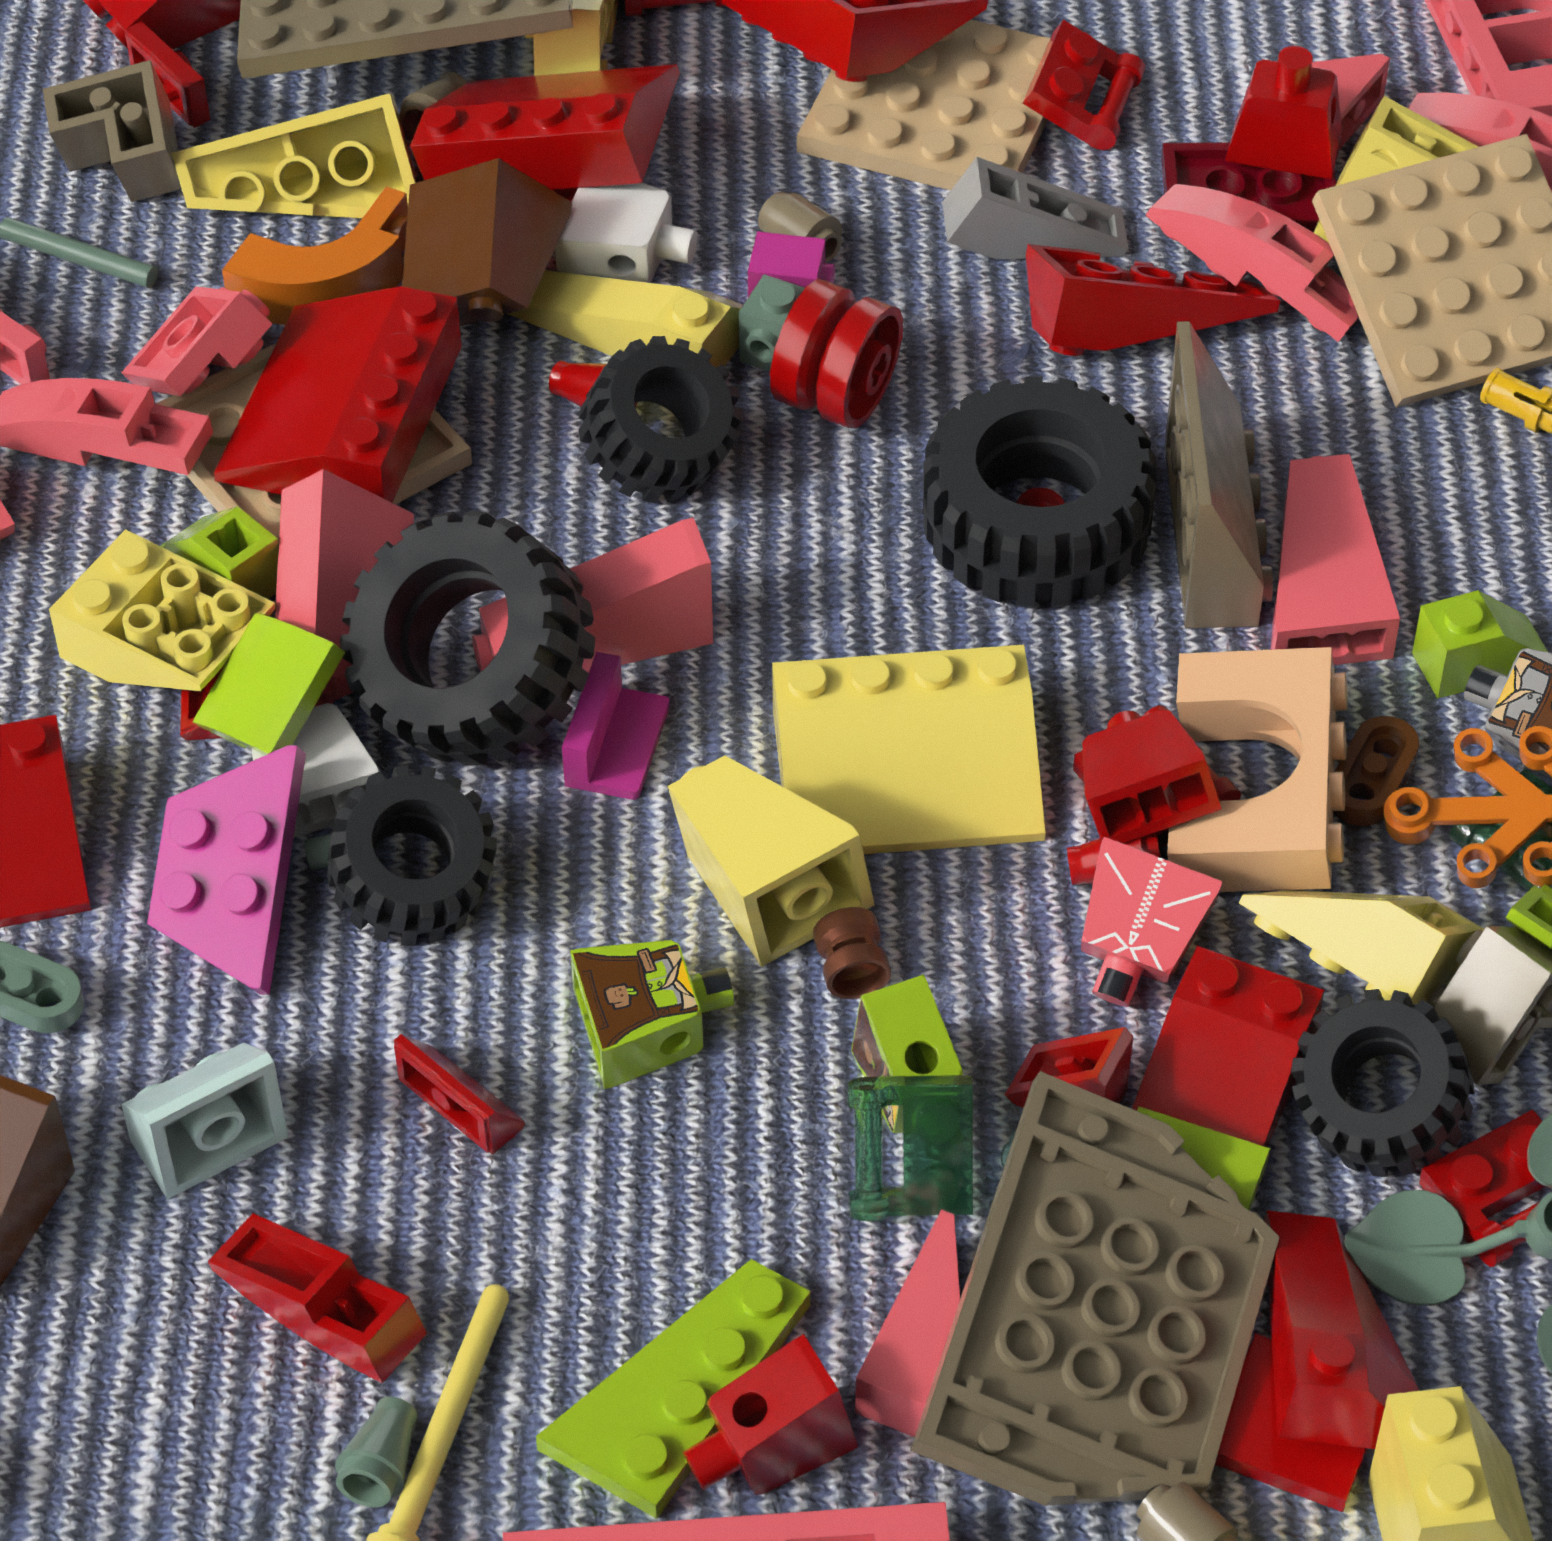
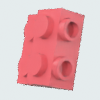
M195 286L121 373L132 384L151 387L153 392L181 397L183 393H190L203 383L210 372L208 364L236 368L237 365H244L254 358L263 346L264 341L261 337L272 325L267 319L270 310L258 297L247 290L238 292L230 291L224 287L213 289Z

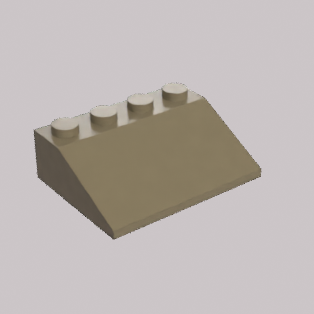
M1190 321L1177 322L1164 449L1185 628L1258 627L1262 602L1272 600L1273 574L1271 565H1261L1260 555L1266 554L1267 530L1265 519H1255L1254 510H1259L1261 501L1260 476L1258 473L1249 474L1248 465L1254 464L1255 458L1253 429H1243L1240 403Z

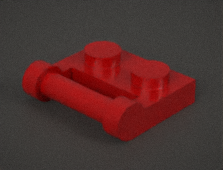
M1063 19L1052 33L1022 104L1098 150H1109L1114 147L1121 131L1118 123L1131 90L1139 86L1146 70L1145 64L1141 58L1134 54L1116 53L1088 33L1083 32ZM1099 74L1109 80L1111 84L1099 113L1093 115L1084 108Z
M1533 1109L1422 1168L1419 1184L1424 1190L1440 1195L1457 1210L1463 1223L1462 1237L1467 1243H1472L1508 1228L1518 1220H1526L1528 1214L1538 1204L1530 1206L1499 1224L1487 1219L1546 1187L1536 1181L1528 1169L1527 1150L1529 1141L1536 1128L1542 1122ZM1516 1238L1480 1253L1478 1257L1486 1265L1494 1267L1511 1258L1513 1248L1525 1242L1526 1239Z

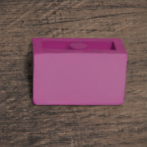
M597 651L595 653L589 670V677L584 690L581 692L562 745L565 787L636 800L640 797L669 712V698L622 688L621 656Z

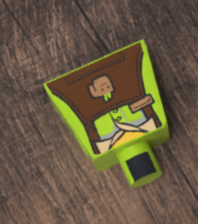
M672 940L570 950L573 990L604 1089L618 1086L697 1054L703 1048L702 1013L734 1006L733 988L726 967L689 975L680 945Z
M924 974L861 995L851 1051L890 1131L900 1134L916 1128L926 1151L929 1152L939 1151L955 1144L963 1136V1131L955 1116L964 1076Z

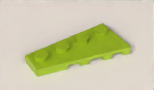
M750 1259L536 1436L537 1450L657 1519L692 1471L682 1452L718 1431L707 1405L710 1397L779 1350L810 1307V1290Z

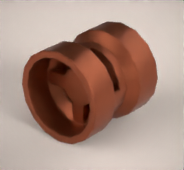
M862 907L841 908L826 914L816 923L813 928V937L817 952L822 958L826 959L823 965V974L827 989L832 995L841 999H857L863 994L886 986L891 978V968L887 954L882 948L878 947L881 941V932L877 918L872 911Z

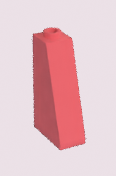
M1350 454L1290 460L1284 501L1270 650L1331 647L1334 665L1393 659L1400 616Z
M324 469L283 489L281 495L275 619L333 642L340 648L341 636L349 634L350 626L342 622L347 601L355 602L359 589L353 586L362 569L368 573L378 562L374 554L387 541L392 545H396L403 539L400 532L414 524V513ZM343 658L341 659L314 707L326 703L333 704L335 700L353 693L345 677V670L352 665Z
M694 517L678 521L571 568L583 585L581 596L591 604L594 621L592 625L584 627V629L595 637L594 656L596 651L621 656V665L713 644L711 561ZM506 597L479 608L482 634L472 636V644L480 672L494 659L503 643L508 625ZM594 656L592 659L584 658L582 669L588 673Z

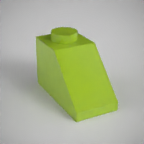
M1476 590L1421 605L1412 655L1437 699L1464 692L1467 681L1477 665H1482L1508 676L1518 653L1522 649L1548 651L1527 615Z

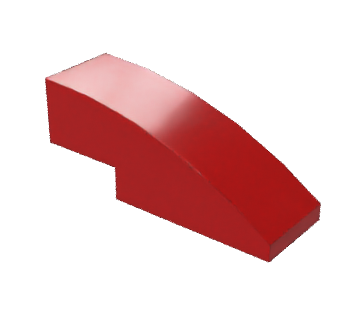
M254 1213L207 1261L213 1272L276 1321L318 1349L382 1384L427 1334L409 1296L359 1275L349 1255Z

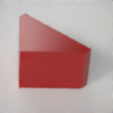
M1126 1027L1035 1044L1031 1047L1007 1089L1005 1096L1013 1104L1024 1108L1032 1082L1041 1071L1120 1104L1128 1089L1134 1036Z

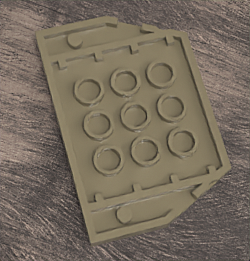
M1040 1071L1032 1082L910 1451L1044 1506L1144 1500L1157 1486L1165 1484L1171 1488L1180 1482H1187L1197 1493L1201 1494L1209 1486L1279 1236L1257 1213L1251 1212L1242 1206L1236 1192L1219 1175L1212 1179L1181 1147L1185 1140L1169 1124Z

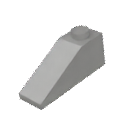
M980 157L974 159L942 202L947 242L957 245L963 250L974 251L994 259H1026L1028 244L1086 250L1101 253V257H1123L1128 251L1122 209Z

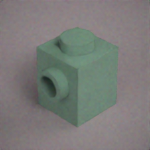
M765 274L762 276L739 311L740 362L770 372L774 349L782 326L794 302L805 289L804 287Z

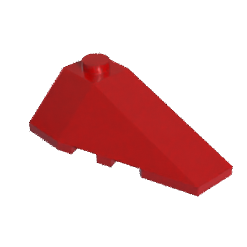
M1027 245L1026 266L1032 328L1049 344V348L1052 351L1060 354L1081 356L1084 349L1107 351L1176 335L1177 322L1190 321L1194 330H1200L1275 313L1279 310L1280 300L1260 283L1242 280L1235 286L1222 276L1197 271H1186L1183 280H1178L1174 273L1162 268L1153 267V263L1134 260L1131 270H1126L1111 263L1100 261L1101 253L1071 248Z
M1267 1210L1264 1222L1279 1236L1268 1276L1278 1438L1375 1449L1388 1394L1419 1391V1388L1362 1272L1347 1252L1345 1238L1336 1219Z

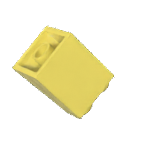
M725 755L706 766H698L689 770L680 780L668 786L688 858L761 967L814 939L813 928L826 914L841 908L862 907L869 909L875 905L860 836L854 826Z
M1458 1386L1388 1394L1368 1478L1382 1540L1534 1541L1512 1458L1463 1388Z

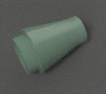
M397 1397L381 1398L372 1415L336 1459L335 1468L338 1473L336 1485L339 1491L352 1502L365 1507H382L389 1503L391 1497L398 1495L402 1491L412 1431L418 1418L417 1411L407 1401Z

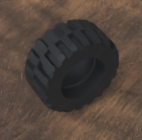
M1043 376L1025 377L1024 383L1012 385L1008 379L993 383L990 386V392L982 394L980 390H977L960 401V410L953 407L938 422V429L930 435L925 448V461L923 462V528L926 540L933 546V555L941 566L948 571L954 568L953 577L970 590L978 586L982 588V595L1000 603L1003 598L1017 600V607L1035 608V602H1051L1052 608L1068 606L1071 604V598L1081 596L1085 601L1104 592V583L1107 582L1113 586L1120 582L1130 573V566L1139 562L1147 549V538L1151 535L1157 475L1156 456L1151 451V440L1145 429L1141 425L1135 424V417L1119 402L1114 406L1109 404L1110 397L1106 393L1093 387L1089 391L1079 389L1076 381L1059 378L1058 383L1043 382ZM1027 477H1045L1068 483L1080 490L1084 495L1074 501L1058 506L1033 507L1007 500L993 490L1012 480Z
M470 510L464 514L463 518L453 511L437 514L431 518L432 526L426 527L418 521L400 532L403 539L396 545H392L387 541L374 554L378 562L368 573L362 569L353 586L359 589L355 602L347 601L342 622L350 626L349 634L342 635L340 638V649L345 652L342 658L352 664L346 668L345 677L350 690L360 696L359 705L368 716L383 725L385 730L417 750L419 749L430 757L447 763L455 759L465 766L483 765L487 762L488 755L501 762L516 757L519 754L518 745L522 742H526L534 747L547 738L549 733L545 727L554 718L562 723L573 709V707L567 704V701L574 689L580 692L584 690L589 673L582 669L584 658L592 659L595 648V637L584 629V627L592 625L594 621L591 604L581 596L583 585L575 572L564 565L563 560L519 525L504 517L496 520L487 512ZM490 590L504 591L508 606V625L503 643L494 659L482 672L462 684L446 688H435L429 672V650L434 633L442 619L454 606L474 594Z

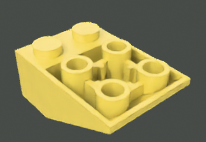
M1384 96L1355 143L1335 186L1477 148L1478 146ZM1319 219L1313 233L1329 243Z
M125 529L51 606L49 612L60 658L112 683L201 691L226 664L254 614L270 616L276 609L275 602Z
M1284 890L1244 894L1239 904L1257 914L1254 923L1265 932L1283 940H1289L1293 936L1310 946L1312 950L1309 957L1324 968L1338 974H1345L1346 970H1349L1368 982L1365 990L1379 989L1384 1000L1390 1001L1394 990L1408 993L1413 1005L1418 1004L1421 999L1427 1001L1431 994L1440 986H1448L1461 966L1457 963V956L1462 946L1476 931H1484V928L1430 896Z

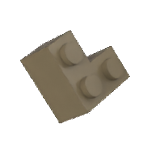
M151 60L43 89L49 133L70 172L111 161L131 202L182 189L171 154L178 151L170 100Z
M1486 926L1484 931L1478 930L1472 934L1462 946L1457 956V963L1461 966L1448 986L1442 985L1437 988L1426 1001L1435 1008L1439 1019L1445 1017L1453 1028L1470 1065L1468 1068L1476 1085L1501 1083L1537 1028H1552V950L1517 927Z

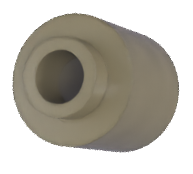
M777 192L767 199L760 210L758 226L762 232L826 239L825 263L831 261L838 253L842 241L840 221L800 194Z
M1180 1482L1171 1488L1165 1484L1157 1486L1142 1501L1136 1513L1137 1517L1141 1520L1136 1535L1141 1541H1238V1530L1187 1482Z

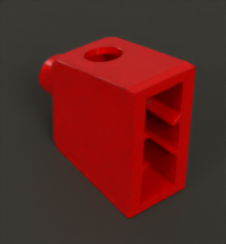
M1301 46L1283 48L1278 54V61L1262 59L1256 62L1235 122L1226 154V161L1332 180L1342 140L1337 75L1331 70L1313 68L1311 52Z
M1160 710L1145 716H1141L1134 711L1119 712L1109 720L1107 729L1088 735L1082 741L1085 797L1101 842L1106 837L1123 844L1222 809L1203 752L1171 711Z
M803 1334L713 1394L708 1400L707 1405L718 1431L684 1450L682 1453L703 1490L740 1470L755 1495H763L851 1452L858 1447L839 1389Z

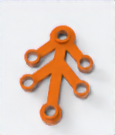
M1545 726L1528 728L1523 732L1519 740L1520 759L1526 767L1532 770H1544L1551 777L1552 730ZM1468 728L1461 731L1454 740V758L1457 765L1464 771L1476 772L1503 796L1431 798L1422 789L1405 787L1396 790L1387 798L1383 810L1384 822L1390 837L1399 843L1407 845L1418 844L1427 840L1435 830L1436 825L1505 823L1483 844H1469L1463 847L1457 855V874L1460 881L1471 888H1483L1493 882L1499 866L1545 823L1552 822V795L1544 794L1494 753L1492 738L1486 731L1479 728ZM1542 742L1547 744L1550 750L1544 754H1534L1528 750V747L1533 743ZM1471 744L1480 745L1485 749L1478 756H1468L1462 750ZM1404 805H1417L1421 808L1417 814L1412 816L1403 815L1398 811ZM1536 842L1530 845L1524 852L1523 872L1530 883L1540 887L1544 884L1550 886L1552 885V868L1540 871L1531 864L1534 860L1542 857L1552 860V842ZM1474 859L1483 860L1489 865L1482 872H1471L1465 867L1469 861Z

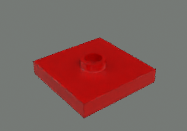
M1255 1333L1243 1363L1215 1465L1344 1512L1368 1448L1278 1438L1272 1339Z

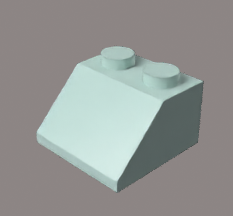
M241 1043L223 1053L211 1054L201 1060L196 1067L164 1083L147 1086L134 1098L121 1104L130 1141L167 1200L288 1138L274 1060L267 1051L246 1043Z

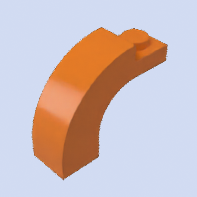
M386 186L353 230L335 241L322 245L292 246L250 233L222 269L224 287L230 291L242 292L247 290L251 292L270 310L267 319L272 324L286 325L294 306L396 287L403 279L401 252L405 250L407 194Z

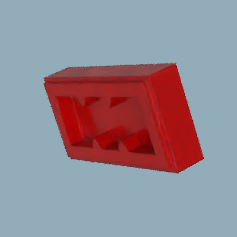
M142 21L125 29L130 65L151 60L169 97L171 109L193 128L209 121L210 115L204 78L192 68L187 57L181 51H173Z

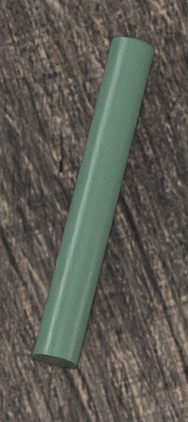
M9 217L4 218L0 224L1 239L146 288H152L156 283L158 277V268L156 266Z

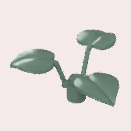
M1552 1113L1536 1128L1529 1141L1527 1150L1528 1169L1531 1175L1540 1184L1552 1188ZM1426 1190L1402 1191L1392 1194L1379 1202L1360 1223L1353 1227L1345 1236V1247L1364 1278L1389 1297L1416 1306H1432L1444 1303L1455 1297L1464 1286L1465 1270L1460 1257H1472L1516 1238H1525L1529 1247L1536 1254L1552 1259V1192L1548 1193L1528 1214L1526 1220H1518L1512 1226L1472 1243L1460 1244L1463 1236L1462 1219L1457 1210L1440 1195ZM1552 1305L1540 1317L1536 1341L1539 1355L1551 1374Z

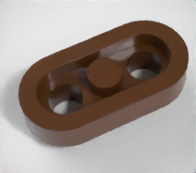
M1378 716L1368 719L1359 726L1347 748L1346 760H1340L1334 771L1343 772L1345 781V810L1333 811L1339 819L1356 826H1370L1384 820L1383 810L1387 798L1393 792L1405 786L1416 765L1419 737L1409 723L1392 716ZM1379 753L1389 754L1392 756V758H1386L1385 756Z

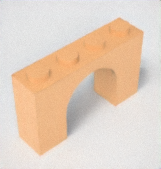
M1332 648L1179 653L1177 709L1180 724L1194 742L1225 740L1266 741L1285 748L1299 760V763L1285 782L1268 793L1244 800L1220 801L1221 810L1169 827L1168 861L1223 881L1220 892L1331 889L1332 863L1344 861L1342 823H1333V811L1345 810L1344 773L1334 772L1335 760H1346L1347 744L1345 722H1336V711L1347 710L1346 672L1335 673Z

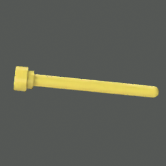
M492 1284L483 1290L390 1522L381 1525L378 1532L368 1535L366 1541H420L416 1535L509 1302L508 1291L502 1285Z

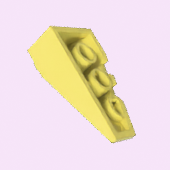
M390 93L171 153L186 206L193 209L363 218L386 186L405 192L408 203L410 185L417 183L394 95Z
M545 270L528 308L508 313V315L610 356H613L619 349L625 351L630 342L641 339L647 346L652 336H665L668 345H673L677 338L690 342L689 350L698 354L700 349L703 348L712 354L709 362L716 368L721 364L725 366L739 348V311L743 304L709 291Z

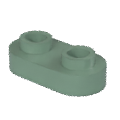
M0 941V980H3L0 983V1017L40 1033H55L73 1025L80 1018L84 1009V996L79 978L75 972L64 965L10 943ZM49 1003H58L54 1006L44 1007Z

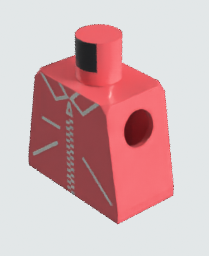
M1104 837L1099 850L1081 942L1082 952L1104 960L1092 993L1110 1003L1129 1007L1141 975L1159 982L1168 983L1214 907L1223 881Z

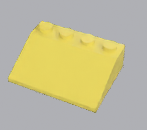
M1024 645L772 663L773 716L781 786L853 825L860 836L863 854L1045 841L1046 831L1033 697Z

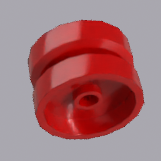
M816 279L810 283L794 302L782 326L774 349L770 369V391L774 399L800 410L810 411L817 405L823 419L846 428L857 429L868 420L878 406L896 366L903 337V316L900 308L870 297H863L856 303L852 290L827 280Z

